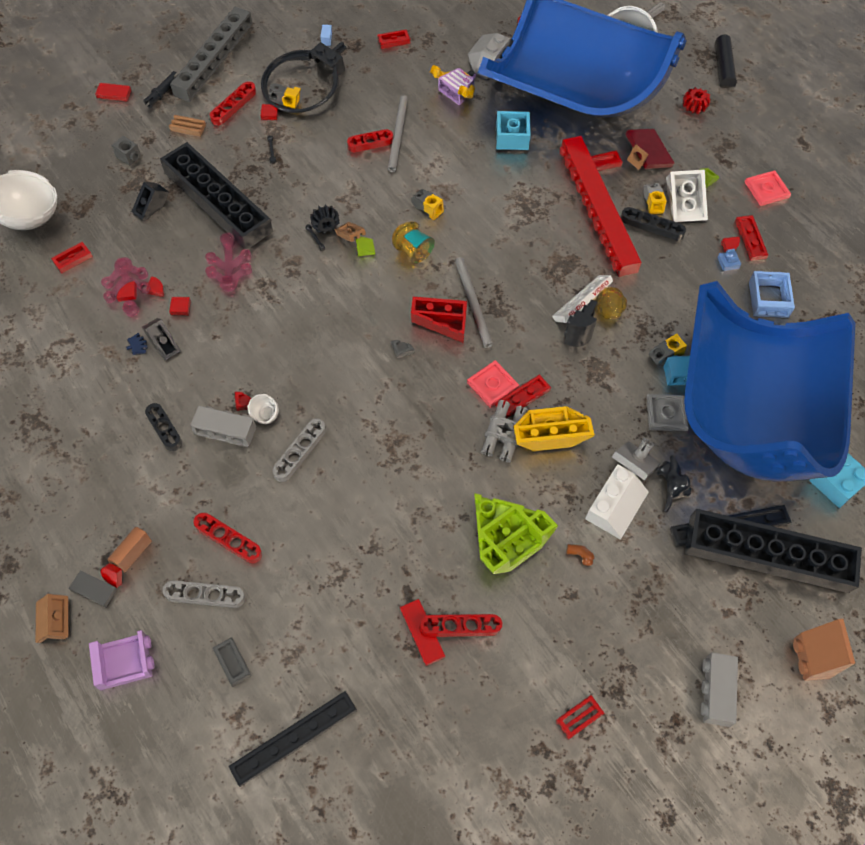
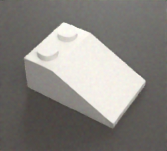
M705 170L670 172L666 177L673 221H707Z

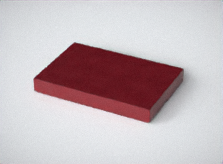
M655 129L627 130L625 133L633 148L635 145H638L649 154L643 164L645 169L670 168L675 164ZM636 152L637 156H638L639 159L641 160V159H642L641 153Z

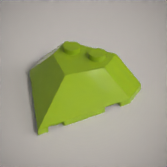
M474 493L480 560L493 574L510 572L542 549L558 527L545 511L526 509L523 505L496 498L492 500Z

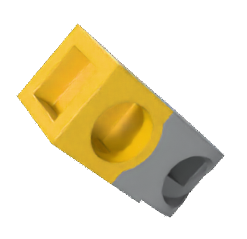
M659 183L645 184L643 195L648 204V213L663 214L667 200Z

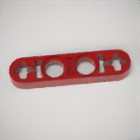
M248 81L244 82L210 112L212 124L218 126L224 124L256 94L255 84ZM237 97L242 98L241 100H235ZM228 106L232 107L231 109H228V110H227V109H224L225 107H228Z
M199 513L195 516L193 523L200 533L248 563L253 564L261 560L262 551L258 544L208 513ZM201 520H206L207 523L211 526V528L209 529L208 526H206L205 524L201 525L199 522ZM222 528L225 530V534L222 537L214 536L217 529ZM238 538L241 540V545L236 548L231 547V541ZM245 547H247V549L252 552L255 550L257 555H251L249 557V553L245 550Z
M495 614L427 615L422 618L419 629L426 637L495 636L500 632L503 623L501 618ZM469 620L474 621L477 624V629L469 630L466 627V622ZM439 621H441V626H440L441 631H439V626H438ZM453 621L456 624V629L453 631L446 629L445 622ZM490 621L497 625L495 629L488 625ZM427 622H431V625L434 626L432 630H428V627L425 626Z

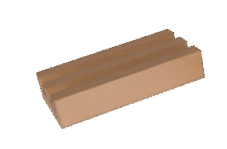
M174 115V120L172 119V124L169 125L170 131L201 137L206 127L204 120Z
M347 222L335 229L337 236L350 242L355 241L354 238H360V235H366L363 227L351 222Z

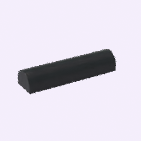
M723 34L718 36L715 41L720 86L735 87L737 80L731 37Z

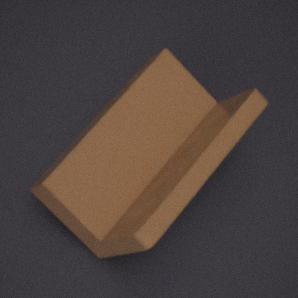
M47 594L36 602V643H41L47 638L66 639L68 637V596Z

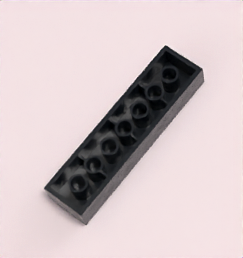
M188 142L160 158L164 173L245 250H248L273 232L271 219Z
M696 509L690 516L685 554L846 593L859 588L862 547L701 509Z

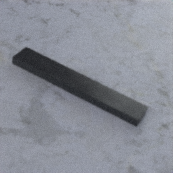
M785 505L728 515L773 527L787 526L792 523ZM689 523L671 526L670 531L676 547L686 545Z
M342 692L229 765L228 767L238 786L242 787L355 713L357 709L347 692Z

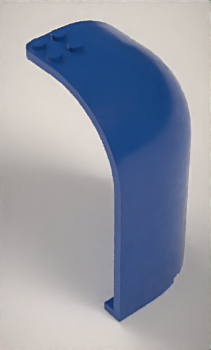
M526 0L519 23L512 37L513 43L511 47L507 46L502 54V59L498 58L493 61L483 57L478 73L584 114L596 117H616L641 108L659 93L667 82L673 67L676 68L680 58L678 55L680 50L683 51L687 40H685L684 33L676 31L674 36L657 33L564 0Z
M718 281L700 285L684 398L686 417L696 435L727 465L753 478L780 482L836 476L846 462L850 444L856 326L851 315L845 313L806 322L786 323L785 326L774 325V321L750 318L749 313L734 303Z

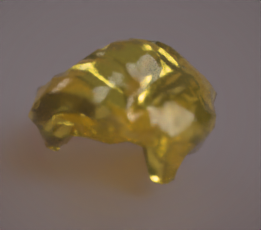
M605 287L597 297V312L605 319H618L626 309L627 300L618 288Z

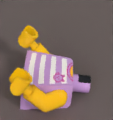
M432 65L430 73L433 74L434 78L439 79L438 90L458 105H461L467 98H473L475 91L474 79L476 78L474 71L470 70L466 73L462 69L457 68L450 72H443L438 66Z

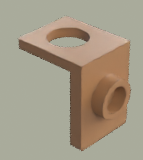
M635 145L627 161L640 170L644 167L643 164L649 154L638 145ZM636 152L641 153V155H642V159H641V160H640L639 157L637 156Z

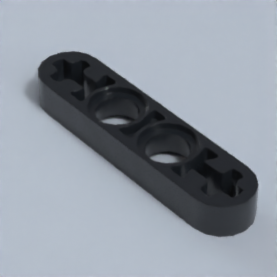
M626 207L622 210L621 220L627 225L677 241L683 239L686 228L680 223L632 207ZM641 219H647L649 223H643ZM662 224L665 226V228L660 229L657 227V225Z

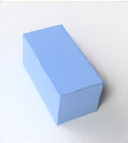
M322 25L321 42L326 46H331L332 25Z

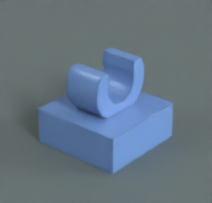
M735 249L719 253L717 257L723 271L739 269L741 266Z

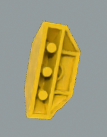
M567 406L529 410L514 425L516 444L532 451L569 448L594 437L591 417L584 416Z

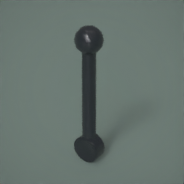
M269 135L267 140L270 145V163L274 164L276 163L272 143L274 138Z
M307 224L306 230L311 233L319 245L320 251H324V244L319 241L312 230V226Z

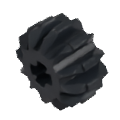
M326 204L324 207L318 205V209H313V213L310 214L311 225L318 233L323 232L325 234L327 231L331 232L332 229H337V225L340 224L338 211L332 205L329 207Z

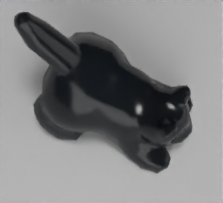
M673 455L669 458L670 462L665 461L659 468H656V471H658L657 475H663L667 480L668 495L664 512L669 511L673 499L689 497L691 494L690 480L686 474H681V468Z

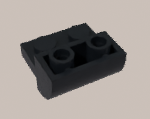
M591 299L588 306L584 305L582 311L576 310L574 316L570 315L564 332V336H566L564 344L580 347L586 345L592 339L597 321L594 314L598 302Z

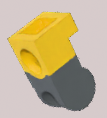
M273 83L270 85L269 99L274 103L296 108L300 101L301 88L294 87L292 89Z
M421 189L411 198L412 204L417 209L428 213L429 218L435 220L444 212L443 199L429 191Z
M675 334L654 347L649 352V356L657 366H662L665 364L667 357L684 355L687 345L678 334Z

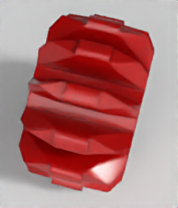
M694 87L689 89L683 97V107L686 108V111H692V113L696 112L699 114L700 112H705L710 104V94L707 93V90H702L701 88L697 89Z

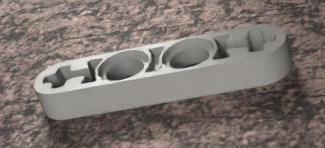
M321 419L311 420L274 465L273 474L277 481L285 482L289 480L324 436L326 428ZM318 426H320V430L316 429L314 431L313 427L317 428ZM303 439H309L311 441V443L308 446L300 445V442ZM296 453L299 455V458L296 461H290L288 459L289 456ZM285 469L286 473H285V474H284V473H281V474L279 475V472H278V471H279V470L283 471V470Z
M169 581L163 587L165 598L171 602L238 608L245 602V595L242 589L235 586ZM173 587H175L177 591H182L183 595L180 592H174L171 596L168 591L173 590ZM191 589H199V595L197 597H188V593ZM217 590L220 592L218 599H209V594L212 591ZM226 591L227 596H234L237 593L240 598H236L235 602H233L230 597H225L224 592Z

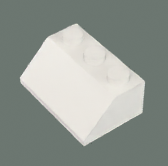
M617 464L589 509L586 520L621 540L649 492L636 474Z

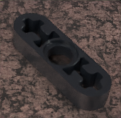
M158 403L148 405L145 409V414L165 448L169 451L178 450L182 445V440L162 406ZM155 410L160 417L158 419H156V417L152 413ZM163 423L169 424L168 428L164 431L158 429ZM171 435L175 443L172 444L167 436Z

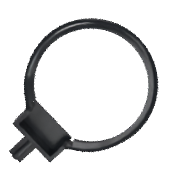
M320 42L312 50H295L279 56L268 65L262 75L261 90L264 98L278 110L289 113H302L320 107L338 89L339 75L345 71L343 57L340 54L347 47L343 42H340L333 49H330ZM311 59H314L315 63L323 61L333 68L331 91L322 101L313 106L303 109L288 108L269 99L267 90L268 79L273 70L284 62L293 60L311 61Z

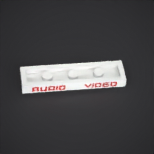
M611 275L597 276L552 316L555 322L567 323L570 315L574 316L576 310L582 311L584 305H587L591 299L595 300L596 296L600 292L605 291L608 285L613 282Z

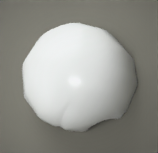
M267 394L255 395L250 399L247 406L249 416L260 424L272 423L279 413L278 403Z

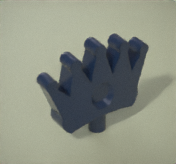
M139 333L127 339L130 346H126V349H132L133 355L147 353L144 350L148 348L145 345L147 341L144 340L143 336L140 337Z

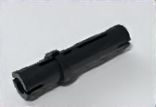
M172 71L143 100L145 105L149 102L148 108H152L158 100L163 98V95L171 88V82L177 77V75L174 76L177 72Z

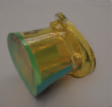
M417 222L401 224L396 228L392 236L394 248L398 251H405L412 263H419L425 260L431 254L435 245L434 238L422 233Z

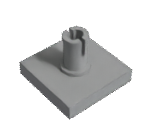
M646 438L642 439L638 447L628 441L616 450L612 456L613 459L644 481L661 464L648 455L654 443L650 442L647 444L649 440Z

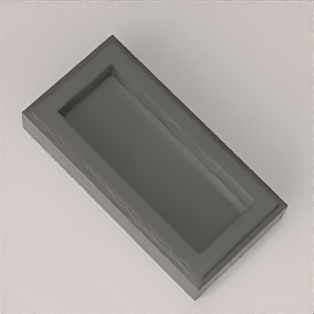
M81 570L68 588L70 591L105 608L117 591L116 587Z
M232 637L213 647L232 687L252 676Z

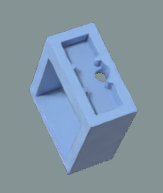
M753 272L749 280L753 316L789 318L795 309L790 273ZM759 286L780 287L782 301L761 300Z

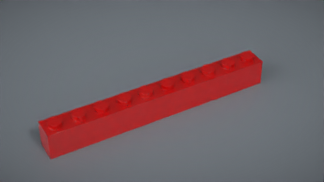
M582 136L563 139L560 155L564 157L566 168L571 173V179L575 181L577 192L582 196L583 205L587 207L588 216L593 220L594 229L599 233L600 242L605 246L606 255L608 258L610 257L613 270L616 271L618 277L638 273L642 262Z

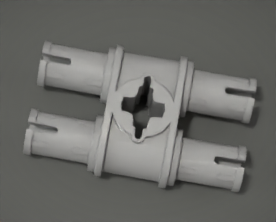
M499 400L495 414L490 417L491 421L485 432L486 440L481 453L486 455L489 448L487 456L491 457L493 456L496 443H504L499 459L504 461L506 454H508L506 462L510 463L515 448L519 446L516 444L514 425L528 412V409L524 407L522 414H520L522 406H517L513 420H509L505 417L510 403L506 401L502 408L504 400Z

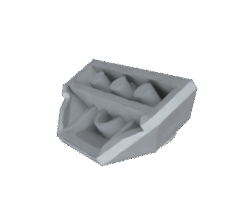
M498 33L481 36L468 53L470 65L476 77L486 81L489 80V77L478 73L482 58L486 57L493 61L498 58L502 59V54L507 46L511 47L512 39Z

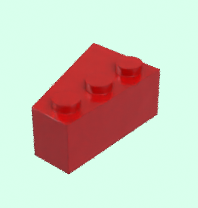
M413 296L411 322L464 343L467 301Z

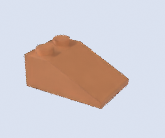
M837 619L801 632L794 638L793 647L798 654V667L800 673L803 674L804 681L831 679L855 664L844 619Z

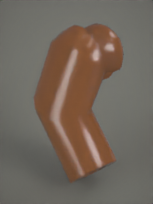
M567 544V554L581 556L583 558V565L591 566L595 557L589 549L582 545Z

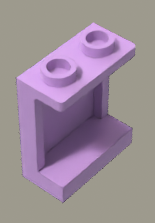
M139 630L135 636L105 644H100L98 641L89 643L94 686L101 691L152 677V669L155 668L153 657L149 654V648L152 647L150 636Z

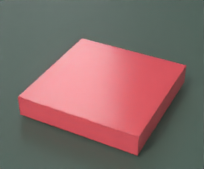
M775 170L749 177L745 180V184L760 206L788 199L791 196L790 191Z
M496 360L467 379V384L490 408L495 406V402L519 388V384Z

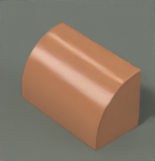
M134 527L107 560L109 563L121 568L122 572L125 573L152 540L145 531Z

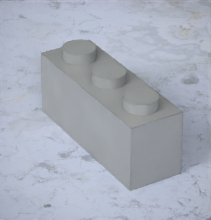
M198 406L190 425L195 435L249 447L256 430L254 419L250 416L236 415L227 410L219 411L210 406Z
M711 652L704 658L702 670L705 672V680H703L701 691L704 693V702L701 704V715L704 716L703 723L731 727L736 724L738 657Z

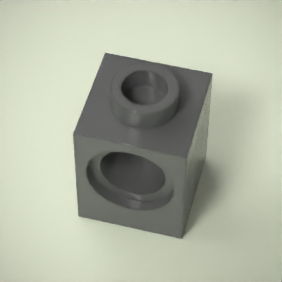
M122 136L111 145L115 156L129 166L141 157L138 145L125 136Z

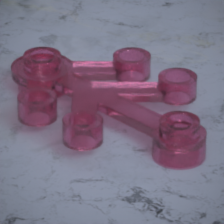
M224 233L221 235L220 241L225 251V262L216 257V254L213 252L207 253L205 258L208 264H215L225 271V276L217 272L214 266L207 267L205 272L208 278H215L220 282V287L223 291L231 292L237 288V281L242 276L252 273V268L249 263H244L241 265V269L234 275H232V271L243 261L251 260L252 255L250 250L244 249L232 261V248L235 245V239L231 233Z
M126 257L118 259L114 264L115 270L113 273L101 280L104 288L110 289L114 286V281L121 275V279L111 291L104 293L103 297L107 303H113L119 290L125 284L135 281L137 289L144 294L151 290L148 282H139L129 277V273H133L143 280L148 277V272L144 267L137 268L133 266L131 260ZM127 300L123 303L122 308L127 316L132 317L138 314L139 307L136 302Z

